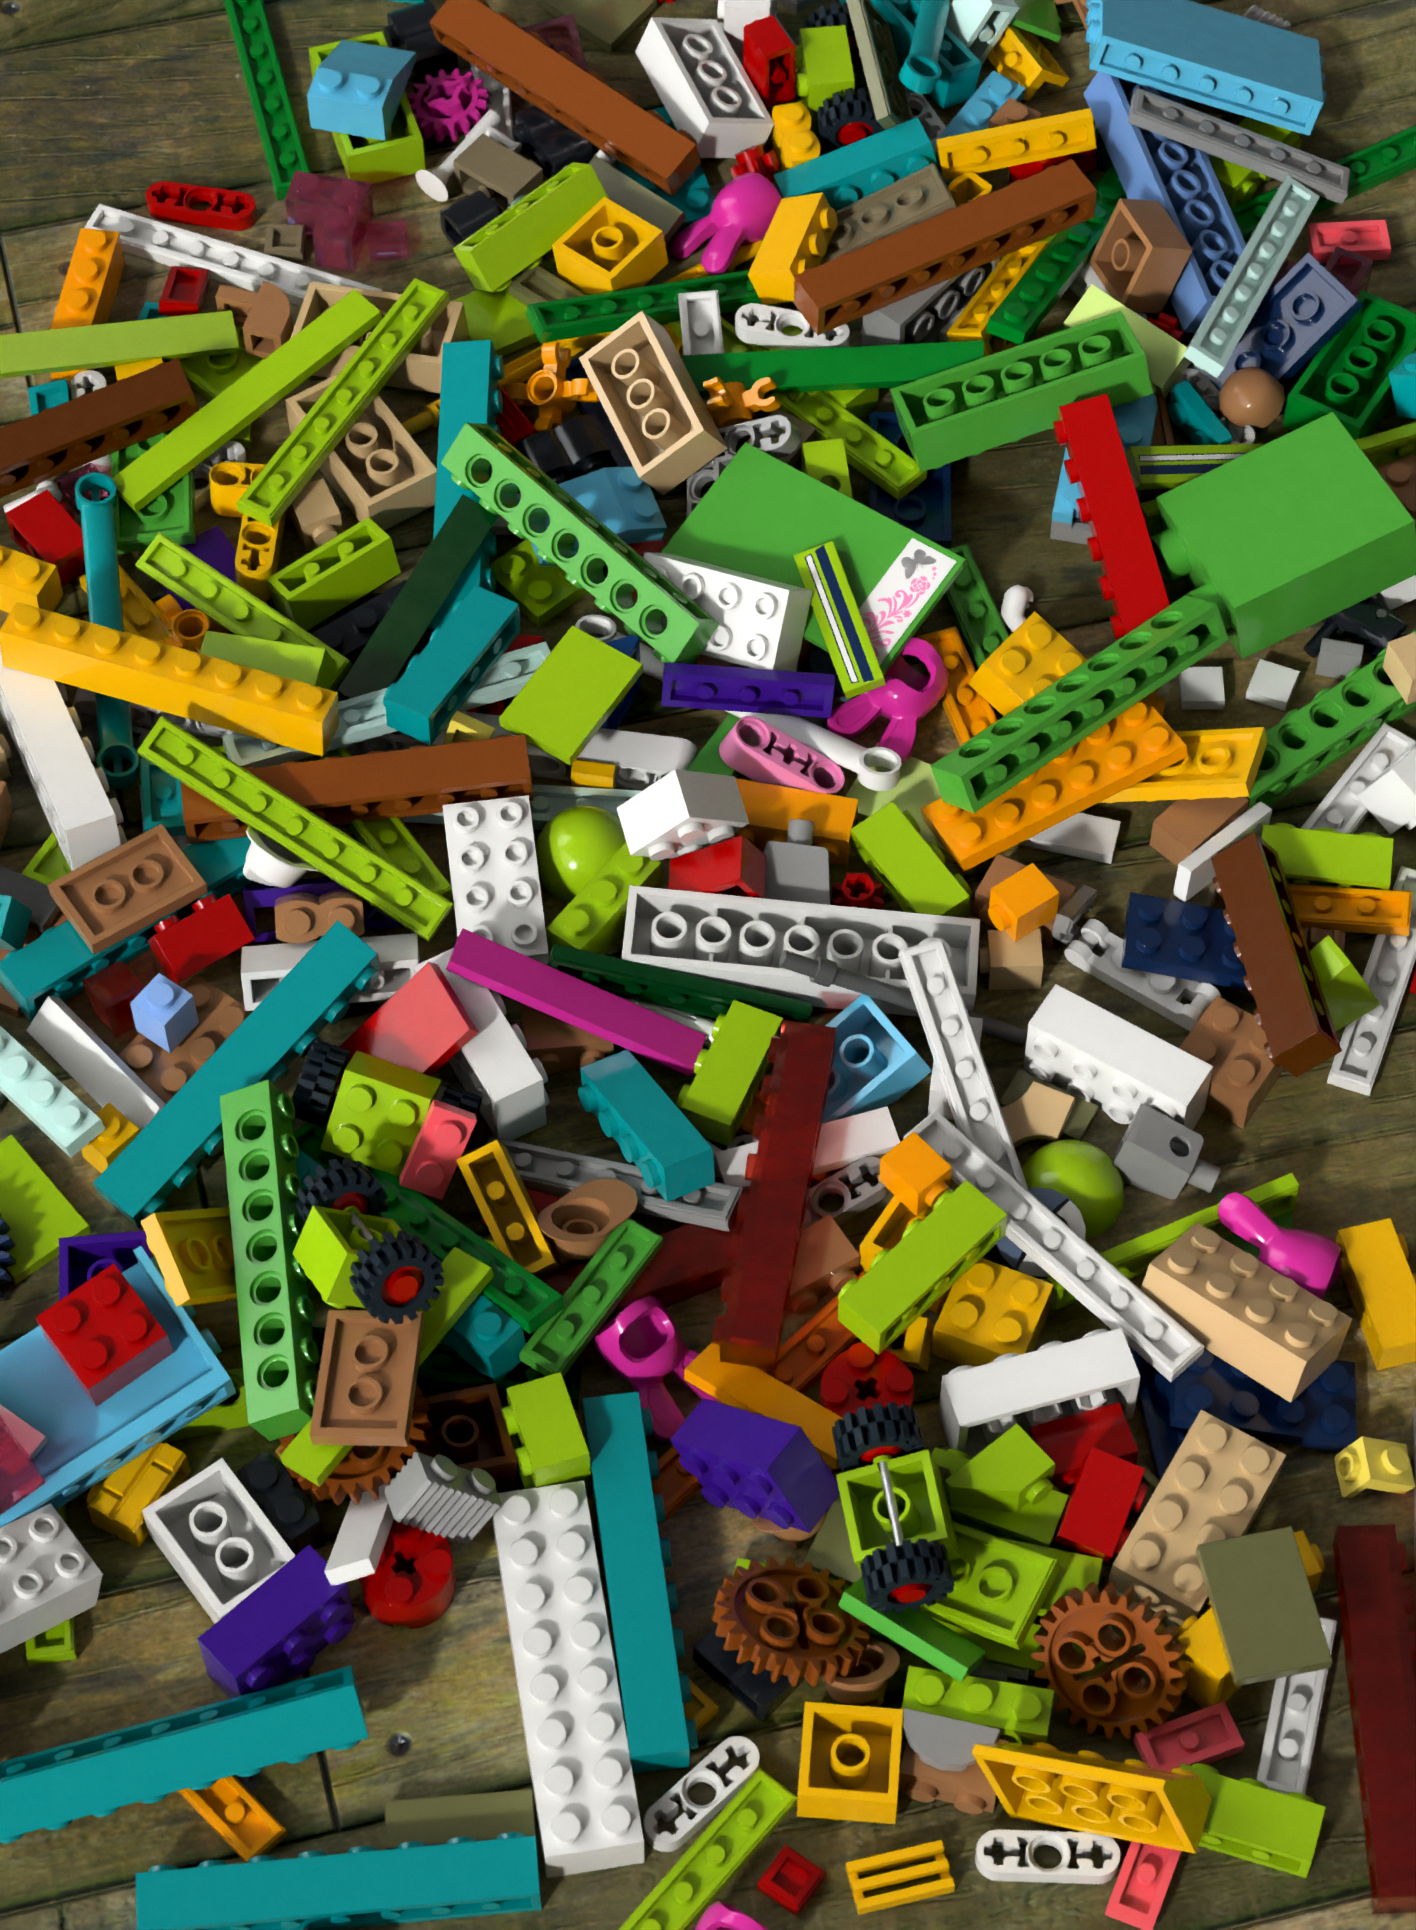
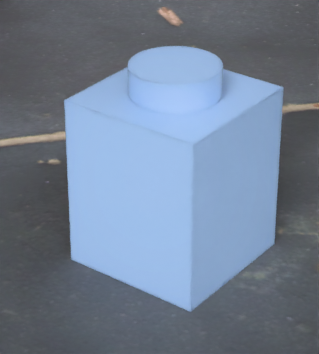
M160 973L130 1003L136 1031L169 1053L199 1023L193 995Z

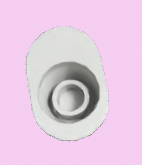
M247 827L246 833L251 840L243 867V874L247 879L267 886L288 888L293 886L308 870L318 871L252 827Z

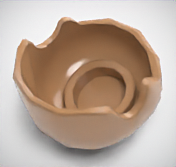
M1244 367L1229 375L1225 380L1219 393L1220 412L1230 423L1240 428H1244L1245 425L1264 428L1281 412L1285 402L1284 386L1262 368Z

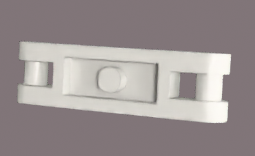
M1088 919L1080 930L1082 936L1079 940H1073L1064 951L1065 957L1073 965L1189 1031L1194 1028L1216 996L1221 997L1219 990L1209 983H1199L1193 980L1121 967L1124 940L1109 932L1108 928L1096 919ZM1094 947L1105 952L1102 957L1092 952ZM1183 997L1192 1001L1190 1004L1183 1005L1180 1003Z

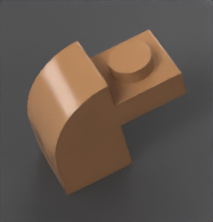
M263 281L258 293L244 288L220 285L215 296L218 312L232 310L235 326L242 327L246 354L266 358L291 338L293 323L290 303L286 294L280 288Z

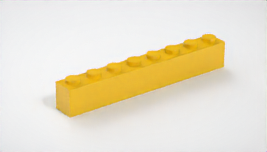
M20 602L15 603L0 629L2 662L5 667L321 757L324 756L339 727L338 692Z

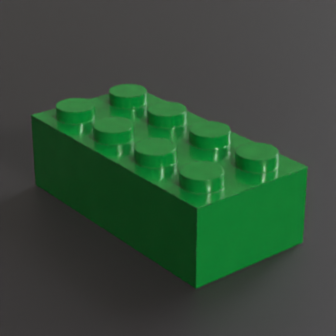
M1361 290L1356 298L1363 307L1319 350L1288 394L1283 427L1294 431L1334 412L1354 440L1370 436L1394 402L1388 373L1397 367L1406 356L1416 350V314Z

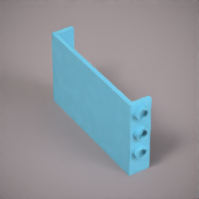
M1190 0L1086 1L1085 8L1089 10L1085 20V25H1088L1085 42L1090 43L1089 69L1310 136L1316 119L1323 108L1327 94L1322 88L1325 73L1321 72L1324 57L1320 55L1319 40Z
M142 1246L133 1250L138 1263L122 1272V1274L168 1335L174 1353L96 1407L45 1338L40 1326L0 1350V1405L44 1434L48 1439V1442L19 1479L0 1466V1528L50 1503L57 1510L236 1393L230 1376L216 1357L217 1354L222 1352L217 1341L207 1328L201 1332L196 1328L191 1320L192 1317L197 1315L192 1305L176 1307L173 1298L165 1288V1279L156 1257L149 1258Z

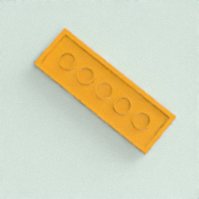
M1145 697L977 812L972 813L943 802V799L940 798L920 808L922 817L958 866L965 872L996 856L997 853L1000 854L1187 758V746Z

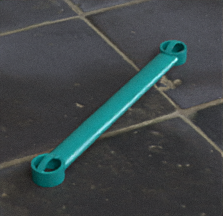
M921 0L910 52L899 72V79L902 84L913 92L919 94L931 93L942 74L938 60L951 0Z
M96 472L88 473L80 477L76 483L75 501L77 508L81 511L89 622L124 632L114 508L117 502L116 485L108 475ZM89 489H91L92 501L82 496ZM99 489L107 491L110 494L109 497L100 501ZM95 692L100 748L96 760L97 768L102 767L110 788H127L136 782L140 773V758L134 748L130 702ZM112 758L114 773L107 771L103 766L105 762ZM122 758L129 760L133 764L132 768L124 773L122 770Z

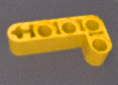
M221 462L214 465L209 472L211 509L221 516L242 518L235 557L236 584L265 603L272 597L267 579L277 573L287 510L273 527L238 512L236 502L267 464Z

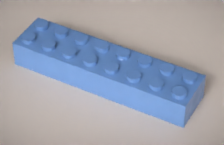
M1097 72L1083 95L1091 109L1094 121L1127 199L1159 201L1193 249L1169 298L1184 333H1196L1245 248L1246 243L1206 152L1128 123L1131 97L1136 88L1185 106L1182 97Z

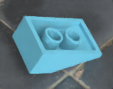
M342 40L318 66L307 93L311 128L386 141L415 64L416 52Z
M633 466L602 468L558 484L639 555L644 557V552H657L667 526L650 486L638 477ZM547 514L545 519V524L547 528L550 524L549 514ZM576 538L574 543V550L577 554L579 549V542ZM531 542L540 566H557L542 559L536 552L538 547Z
M862 994L763 1079L805 1129L883 1108L899 1100L932 1070L872 999Z

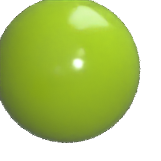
M582 805L565 809L547 822L538 836L535 849L539 879L544 888L553 897L569 904L622 847L626 839L619 817L601 807Z
M1072 1139L1051 1142L1033 1153L1022 1167L1028 1189H1053L1069 1197L1077 1206L1086 1226L1085 1240L1094 1238L1108 1230L1118 1219L1124 1204L1122 1176L1113 1165V1160L1109 1155L1091 1143Z

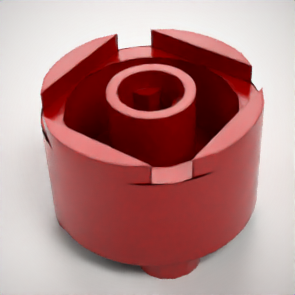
M865 1343L854 1344L847 1351L836 1356L828 1364L822 1375L819 1404L842 1418L848 1412L856 1414L857 1408L863 1406L866 1409H872L873 1404L881 1403L882 1407H886L889 1402L897 1403L898 1407L905 1404L910 1409L913 1408V1374L903 1361L889 1351L884 1350L878 1355Z
M395 1519L393 1520L375 1574L359 1578L363 1601L373 1617L388 1626L393 1627L394 1624L409 1626V1629H415L435 1622L448 1610L453 1599L456 1575L452 1550L446 1537L443 1538L440 1534L436 1536L432 1531L428 1533L425 1529L421 1531L417 1526L413 1528L410 1524L406 1526L402 1521L398 1523Z

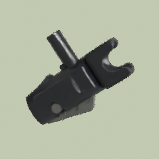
M1373 595L1322 620L1323 626L1304 646V650L1309 656L1316 658L1319 655L1322 638L1333 639L1335 636L1342 637L1344 635L1354 643L1364 645V652L1377 656L1387 647L1389 641L1407 635L1406 628L1408 624L1393 610L1391 611L1376 595Z

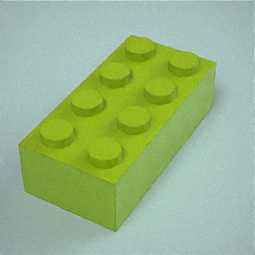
M382 31L346 39L348 41L388 47ZM341 41L308 48L312 81L318 66ZM405 90L386 141L331 131L351 189L415 174L419 170H426L423 138Z

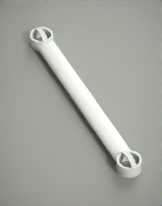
M587 615L580 618L575 624V627L588 634L598 633L605 635L606 637L597 638L604 643L627 637L617 632L614 621L606 616ZM640 642V663L643 664V673L663 682L664 663L654 656V648ZM726 711L739 718L754 716L835 763L856 772L859 782L868 789L886 791L897 786L900 781L901 758L891 749L885 747L867 749L799 716ZM882 766L888 768L891 771L877 772L871 770L869 767Z

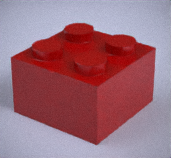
M114 1263L35 1317L45 1338L96 1407L174 1353L168 1335Z

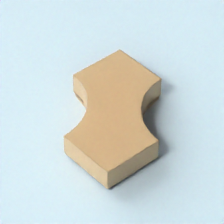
M1033 1081L1030 1088L1020 1099L1010 1105L1001 1107L1014 1148L1024 1142L1035 1139L1059 1141L1076 1102L1075 1097Z

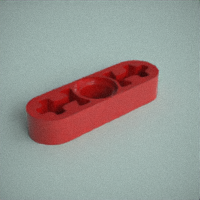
M168 181L154 183L146 191L148 212L157 220L233 231L247 230L254 226L257 221L255 200L250 194L245 192ZM201 201L212 204L203 211L191 208L195 203Z

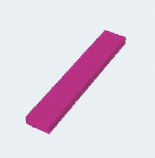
M462 928L445 969L690 1077L694 1072L696 1060L707 1036Z

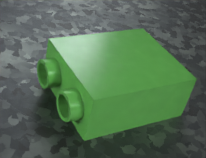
M1334 412L1156 497L1162 532L1151 536L1150 540L1160 573L1169 583L1185 576L1194 589L1188 592L1187 596L1218 605L1228 639L1241 659L1416 575L1415 520Z

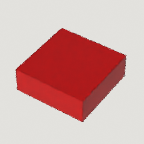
M785 1844L758 1881L757 1890L798 1917L826 1879V1872Z

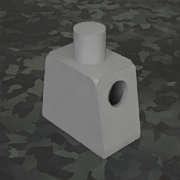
M790 819L786 842L767 841L763 853L766 856L765 899L832 905L830 853L828 848L812 846L814 822Z
M1142 1103L1121 1138L1113 1158V1165L1120 1172L1124 1184L1170 1200L1178 1197L1185 1183L1210 1193L1221 1170L1220 1167L1198 1158L1204 1143L1202 1135Z

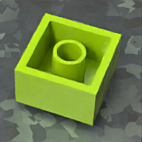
M561 1372L506 1388L508 1406L501 1408L520 1467V1469H517L522 1490L584 1481L586 1495L592 1494L590 1453Z

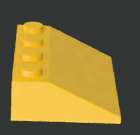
M1014 1742L974 1744L972 1754L1011 1818L1194 1854L1197 1853L1212 1798L1202 1778L1190 1770L1183 1768H1173L1171 1772L1158 1770L1135 1759H1126L1124 1763L1110 1761L1095 1752L1087 1750L1078 1751L1077 1754L1062 1752L1044 1742H1033L1031 1746Z

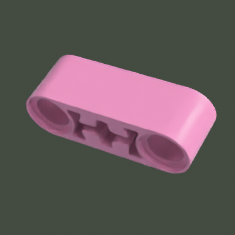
M754 716L740 718L719 745V754L723 762L755 782L836 795L845 782L844 773L837 763Z

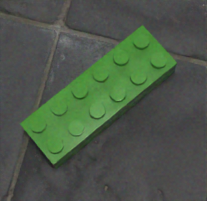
M1118 311L892 388L890 392L900 429L920 472L943 467L945 464L968 456L979 455L986 450L1007 443L1017 442L1024 437L1048 429H1054L1053 422L1058 421L1060 406L1108 394L1112 408L1153 394L1146 355L1122 311Z

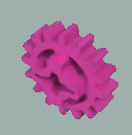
M455 68L451 75H446L444 69L439 70V77L436 78L429 74L425 75L427 83L424 85L415 83L413 86L416 94L407 95L419 130L422 131L423 138L427 140L434 134L436 135L437 142L440 143L444 140L445 136H450L454 142L457 141L459 133L463 132L467 135L470 127L475 126L481 117L489 111L488 105L490 100L483 80L481 78L475 80L471 71L461 76L459 68Z

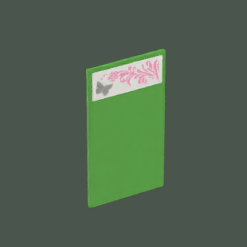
M747 442L739 449L661 552L805 588L793 555L833 541L883 676L967 564L965 558ZM810 602L803 638L829 652Z

